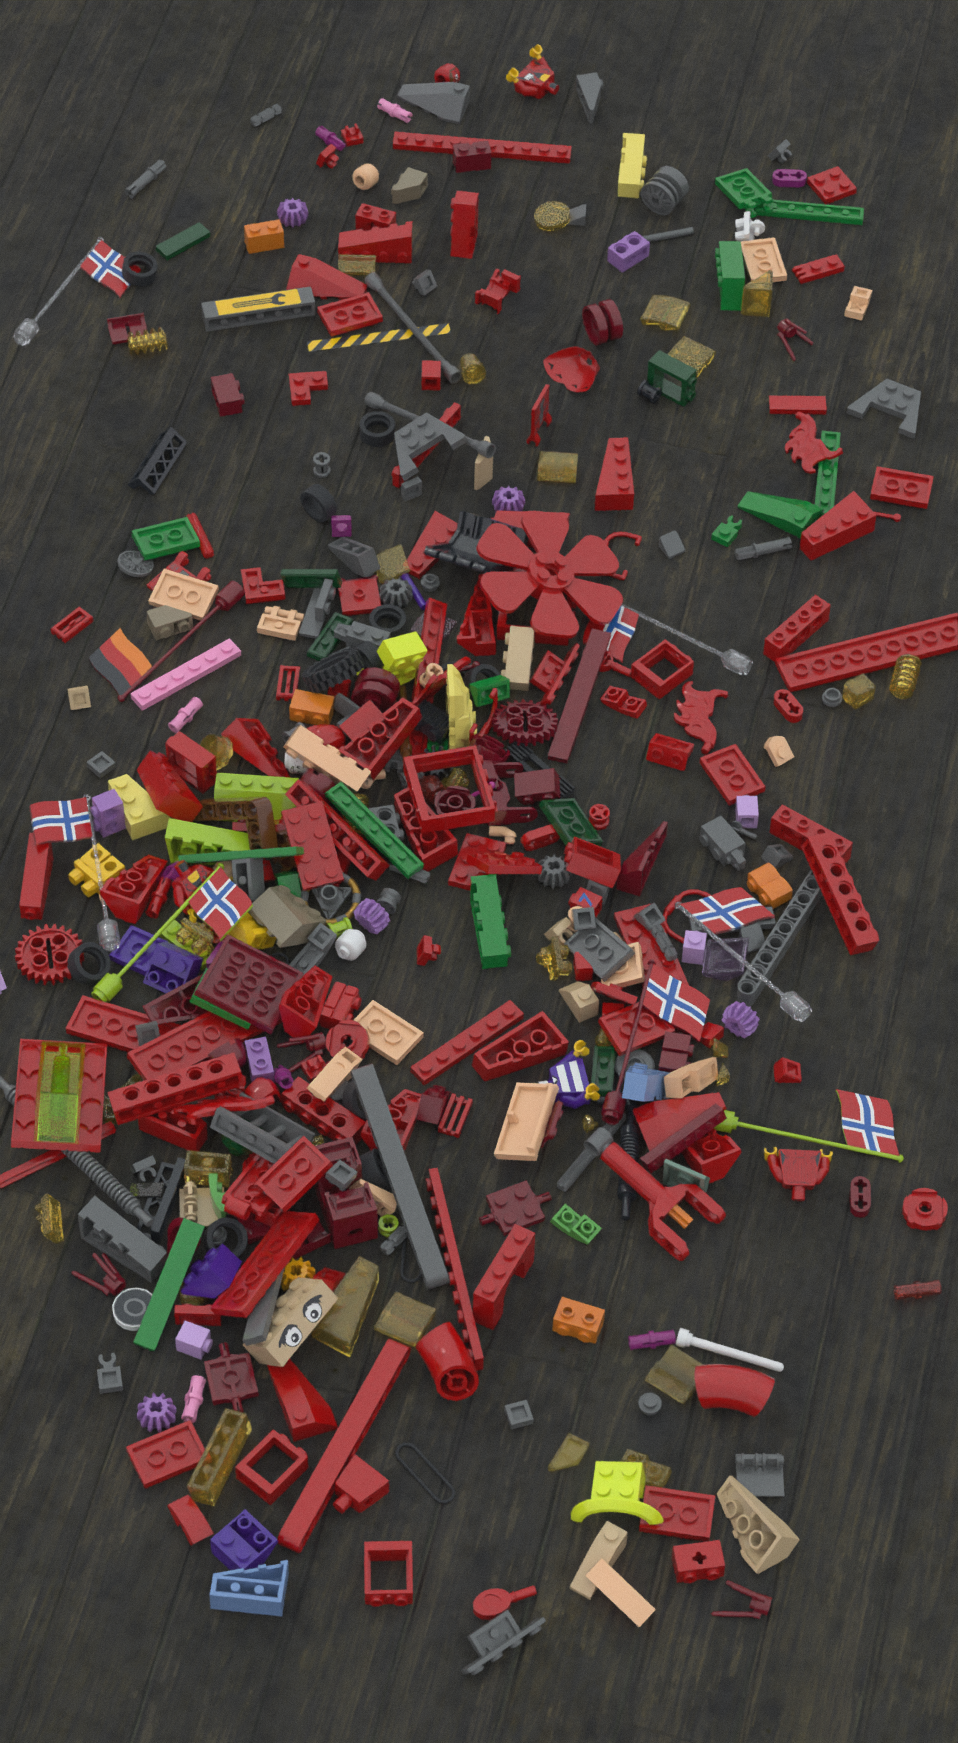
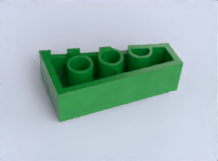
M496 874L471 876L470 904L482 969L507 967L508 958H511L510 945H506L508 932L507 928H504L503 925L505 924L504 911H501L502 900L498 892Z

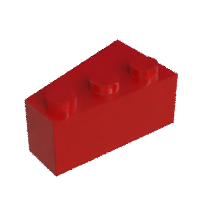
M457 191L455 198L451 200V209H453L451 222L453 225L451 226L450 235L452 236L451 256L469 259L473 257L478 235L479 193Z
M173 1108L138 1119L139 1130L195 1154L199 1152L207 1140V1123L204 1120L197 1118L196 1124L191 1125L186 1120L187 1113L178 1112L172 1114Z

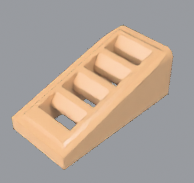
M359 1179L350 1186L349 1190L363 1187L367 1181ZM368 1182L377 1207V1214L381 1217L386 1214H392L397 1205L394 1195Z

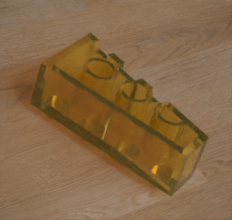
M361 1256L358 1257L333 1292L338 1300L312 1330V1338L351 1357L355 1341H357L359 1336V1330L362 1322H364L366 1311L379 1281L378 1265Z

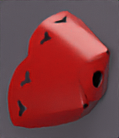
M569 347L555 352L544 359V367L548 375L556 382L565 384L566 388L572 392L589 390L600 370V366L592 353L580 347ZM588 358L592 360V365L588 364Z

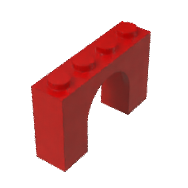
M517 1224L513 1226L473 1293V1316L476 1323L491 1330L496 1326L503 1314L504 1296L513 1274L524 1278L534 1262L535 1232Z

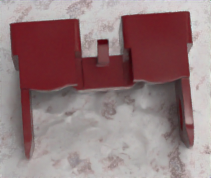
M483 760L482 767L487 769L488 772L487 783L493 781L496 785L493 789L492 799L496 800L498 812L495 813V821L488 822V826L526 823L536 819L538 812L534 807H507L510 801L506 783L499 779L514 778L515 773H522L524 766L518 762ZM508 769H516L515 771H506ZM521 814H530L528 816H520Z

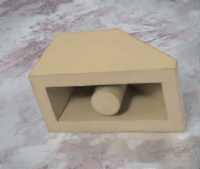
M575 982L559 989V993L579 1023L598 1015L599 999L589 984Z

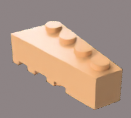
M298 726L283 746L287 750L286 753L294 759L299 758L303 761L302 765L305 768H312L316 772L324 774L336 785L342 782L352 793L357 792L371 771L367 768H364L362 771L357 767L355 760L350 757H341L338 749L328 744L324 746L323 739L303 726Z

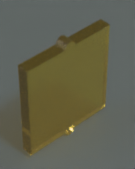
M401 544L389 550L385 549L384 552L376 555L380 569L376 572L381 584L385 580H391L392 577L397 579L398 576L410 572Z

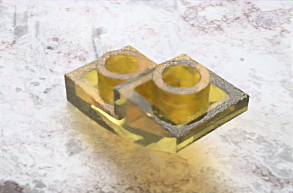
M627 1449L620 1461L643 1463L646 1478L645 1485L664 1488L672 1473L670 1467L649 1460L648 1455Z

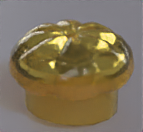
M209 734L200 743V746L216 756V770L225 767L233 755L232 741L226 736L218 737L215 734Z

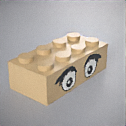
M298 1277L290 1283L287 1292L276 1300L267 1340L249 1346L243 1344V1346L259 1364L283 1367L338 1300L337 1296L322 1280Z

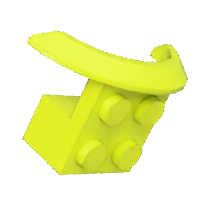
M412 632L383 640L377 653L384 664L382 669L395 675L401 686L415 678L416 669L423 661V657L428 650L418 633Z
M596 1461L591 1499L580 1502L571 1511V1519L576 1522H582L588 1515L600 1512H620L636 1515L651 1525L663 1522L662 1515L656 1509L639 1501V1498H643L646 1480L643 1463Z

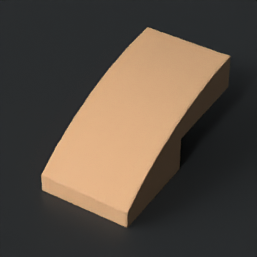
M854 286L844 316L863 320L872 290Z

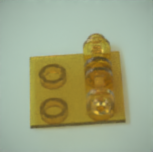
M540 451L537 480L576 483L578 454Z

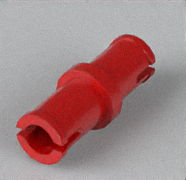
M161 877L156 890L152 892L150 904L145 912L148 917L153 918L154 915L155 919L158 918L162 905L167 902V894L172 886V880L165 877L164 880V877Z

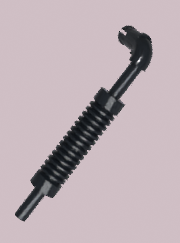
M600 1096L598 1105H603L605 1097ZM627 1099L625 1106L627 1122L626 1125L621 1127L620 1147L639 1163L640 1128L635 1125V1115L633 1113V1109L638 1108L636 1100ZM618 1176V1199L622 1201L621 1219L627 1221L630 1220L631 1201L637 1198V1192Z

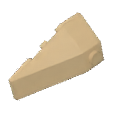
M733 1476L727 1478L717 1492V1496L726 1518H730L734 1531H732L733 1535L739 1540L742 1548L740 1550L742 1557L756 1573H761L786 1559L800 1539L786 1523Z

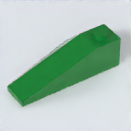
M749 491L738 504L739 509L800 539L801 533L816 522L824 512V509L808 501Z

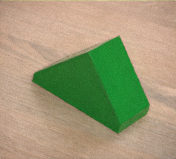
M295 870L274 873L276 886H286L293 895L300 898L299 877Z

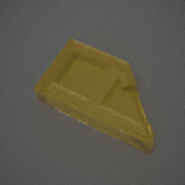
M568 1433L549 1464L548 1470L552 1472L578 1465L589 1448V1443Z

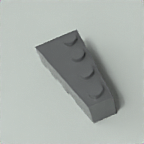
M96 1196L78 1213L81 1239L151 1283L162 1272L168 1258L166 1250L154 1243Z

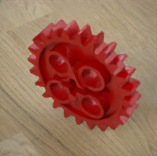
M45 924L42 930L39 926H36V932L29 930V936L22 935L23 941H18V948H15V960L17 968L21 969L22 976L27 974L28 980L35 978L36 984L43 980L44 985L48 981L55 985L56 980L63 983V977L71 979L68 969V958L70 953L82 944V940H78L77 933L72 935V929L65 932L63 925L60 929H57L56 924L52 928ZM47 940L51 943L54 966L52 969L49 968ZM83 952L82 954H80V964H81V966H82V961H84V954H85L84 952Z

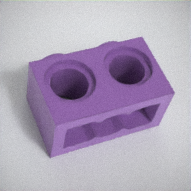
M634 231L608 247L607 261L621 272H624L649 256L650 242Z
M115 789L92 797L93 806L90 809L94 817L92 824L95 831H99L104 838L126 829L124 805Z
M266 1037L245 1040L251 1082L258 1077L270 1079L274 1082V1070Z

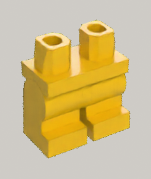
M97 843L80 860L77 859L74 862L75 868L68 874V877L73 885L84 881L85 883L81 886V890L89 898L96 892L99 894L106 881L111 877H118L120 872L125 870V866Z
M249 912L227 934L258 950L259 948L273 947L277 940L275 936L270 937L266 933L268 928L259 925Z

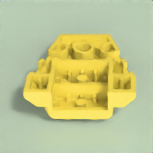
M447 664L446 713L449 714L450 750L469 747V730L473 723H476V712L472 711L469 689L465 687L460 672L453 664Z

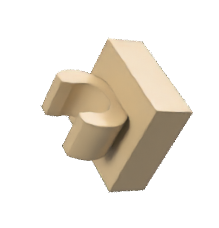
M88 686L67 689L71 710L91 707Z
M565 917L552 926L544 935L548 940L555 938L556 942L562 945L566 942L562 934L566 935L567 938L573 936L572 931L567 929L572 923Z

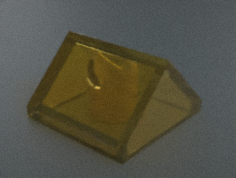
M772 270L767 271L743 287L742 315L770 317L773 288Z

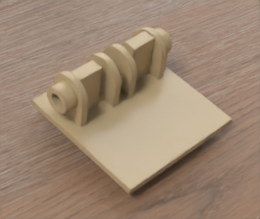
M189 1181L184 1186V1189H179L181 1218L188 1219L205 1227L218 1220L211 1203L209 1188H197L194 1182Z

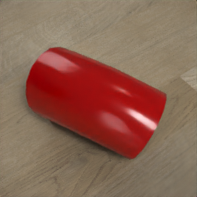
M446 1322L436 1327L416 1344L415 1348L429 1369L437 1392L447 1400L458 1401L466 1399L476 1391L479 1384L476 1367L468 1349L451 1322Z
M708 1364L695 1367L696 1390L703 1409L726 1408L755 1417L766 1404L775 1383L774 1378L745 1367L726 1364Z

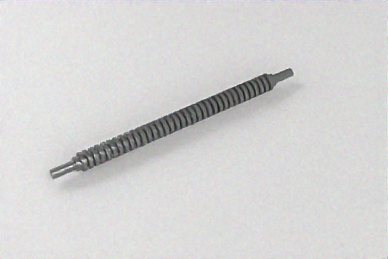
M0 1076V1088L4 1091L5 1098L14 1106L16 1085L9 1084ZM61 1150L127 1214L138 1217L147 1227L153 1224L154 1220L141 1209L140 1201L92 1155L83 1151Z

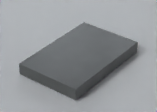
M595 917L596 928L578 930L563 945L573 955L575 952H579L592 966L593 973L605 982L635 952Z

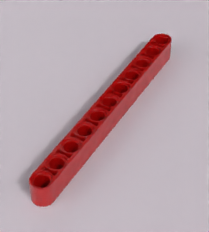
M392 1339L387 1340L283 1525L277 1539V1544L297 1553L302 1551L335 1492L336 1481L355 1456L405 1366L411 1352V1347Z

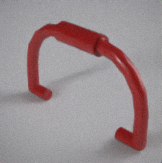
M615 532L608 535L603 541L609 545L611 539L622 536L635 539V545L639 546L642 537L629 532ZM623 570L622 575L615 573L610 575V577L625 580L628 571Z
M493 688L489 695L493 699L491 713L488 721L484 723L478 737H483L484 734L487 735L492 727L493 713H495L498 705L497 688ZM473 723L472 727L469 730L470 742L477 728V724Z
M690 889L674 896L665 907L663 914L666 920L662 923L667 934L684 944V938L669 928L667 917L671 915L683 897L694 894L706 898L711 896L707 892Z

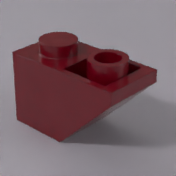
M439 1085L429 1087L421 1094L416 1119L439 1124L447 1107L451 1092L445 1091L446 1088Z

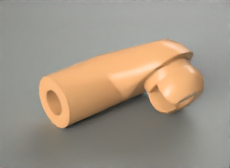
M385 769L381 770L374 781L386 779ZM367 777L361 787L368 789L374 781Z
M504 826L489 827V836L505 837L504 842L506 844L515 843V837L517 836L514 831Z

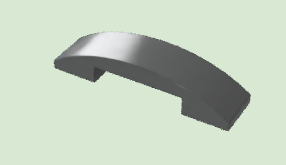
M320 923L307 938L309 942L289 966L304 974L315 965L318 967L334 943L337 934Z

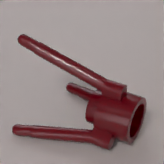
M788 318L783 319L778 324L777 329L779 333L777 335L781 338L793 361L796 358L785 337L791 338L796 334L810 345H813V342L803 335L807 331L792 323Z
M322 1032L290 1038L288 1042L277 1044V1047L281 1048L306 1043L308 1051L314 1052L288 1069L290 1072L300 1068L302 1062L318 1055H323L322 1050L327 1047L326 1039Z
M96 1253L92 1254L93 1258L107 1273L103 1279L104 1286L76 1271H72V1275L96 1287L107 1296L110 1293L114 1296L118 1295L127 1284L105 1253L102 1254V1257L106 1264Z
M727 1580L726 1584L731 1586L732 1589L752 1597L749 1608L754 1610L753 1612L713 1611L711 1613L712 1616L753 1617L760 1619L761 1614L767 1616L772 1597L756 1593Z

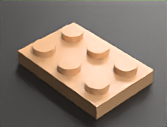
M775 238L741 241L743 262L751 285L787 281V273Z
M163 569L148 601L149 605L155 607L167 605L192 614V618L201 621L207 615L219 591V587L209 582Z
M374 1000L354 1019V1021H357L368 1031L370 1038L369 1048L395 1065H398L424 1037V1032Z

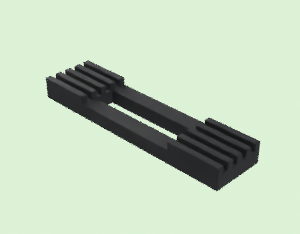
M515 742L508 749H504L506 752L507 750L510 751L508 758L512 762H518L524 766V772L534 771L525 763L528 759L540 770L551 769L524 743L518 746L517 742ZM560 775L559 799H565L574 793L575 787Z

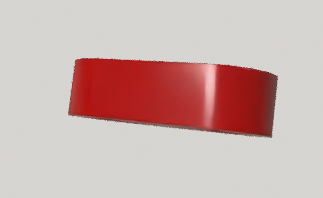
M780 689L776 691L773 704L779 712L791 723L801 721L803 717V707L788 690Z
M551 824L525 833L520 841L526 851H533L555 843L560 836Z

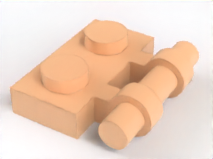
M266 606L265 614H262L257 626V633L296 641L301 628V621L303 622L305 614L298 613L297 610L293 609L288 611L278 606Z

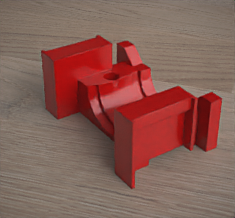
M496 269L490 278L487 289L481 288L475 292V303L479 304L481 302L482 305L484 303L490 305L499 314L502 310V300L510 291L517 293L520 290L521 276L504 269L500 277V270Z

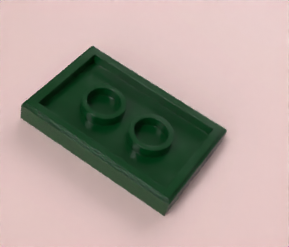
M574 798L542 800L540 802V808L565 845L568 842L571 843L575 836L601 847L603 840Z

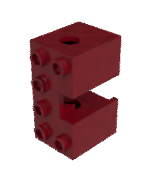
M353 1137L315 1146L333 1165L341 1160L357 1171L356 1178L343 1192L335 1184L329 1183V1180L325 1178L326 1173L313 1185L334 1249L378 1238L377 1207L368 1182H365L363 1187L349 1190L350 1186L359 1179H362V1163Z

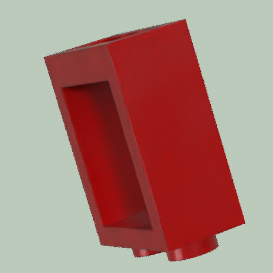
M665 639L632 664L631 678L655 697L661 699L693 675L694 661L690 656L682 653L674 644ZM663 658H666L679 670L663 681L649 669Z
M180 731L171 736L165 743L168 761L184 781L204 794L216 782V756Z
M574 836L572 842H568L564 850V854H566L564 858L566 871L613 888L621 871L620 854Z
M273 1429L235 1467L236 1479L271 1506L308 1469V1455L302 1448H296L291 1444L286 1435L279 1434ZM275 1445L295 1462L273 1484H270L251 1467Z
M412 1541L364 1542L365 1605L379 1607L384 1604H394L396 1606L413 1604ZM371 1561H406L407 1590H371Z

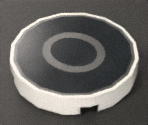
M130 1288L121 1292L115 1298L112 1305L116 1323L123 1329L138 1331L153 1294L141 1288Z

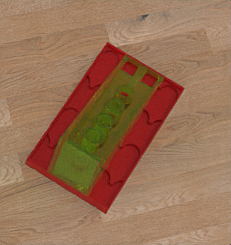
M20 1039L11 1148H46V1150L100 1152L107 1044Z

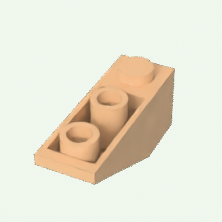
M344 1047L317 1075L307 1089L316 1098L326 1101L344 1081H349L352 1078L351 1070L358 1068L363 1059L347 1047Z

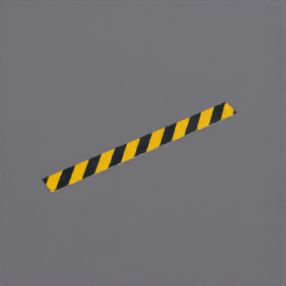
M448 323L418 327L425 336L451 333ZM408 328L307 341L309 351L417 337Z

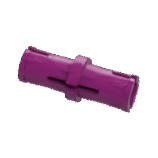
M672 1329L654 1333V1331H648V1334L628 1336L630 1350L648 1347L656 1349V1346L676 1344L675 1332Z

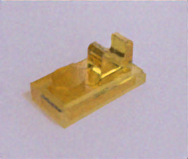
M45 1194L41 1198V1203L35 1206V1210L41 1213L39 1216H36V1220L42 1223L41 1231L43 1235L54 1243L63 1241L60 1202Z

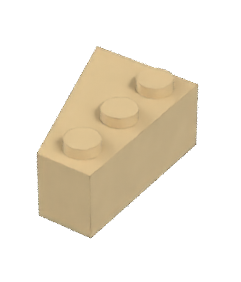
M510 626V633H506L505 645H508V651H504L503 663H506V670H502L501 675L510 679L511 690L528 691L535 633L529 627Z

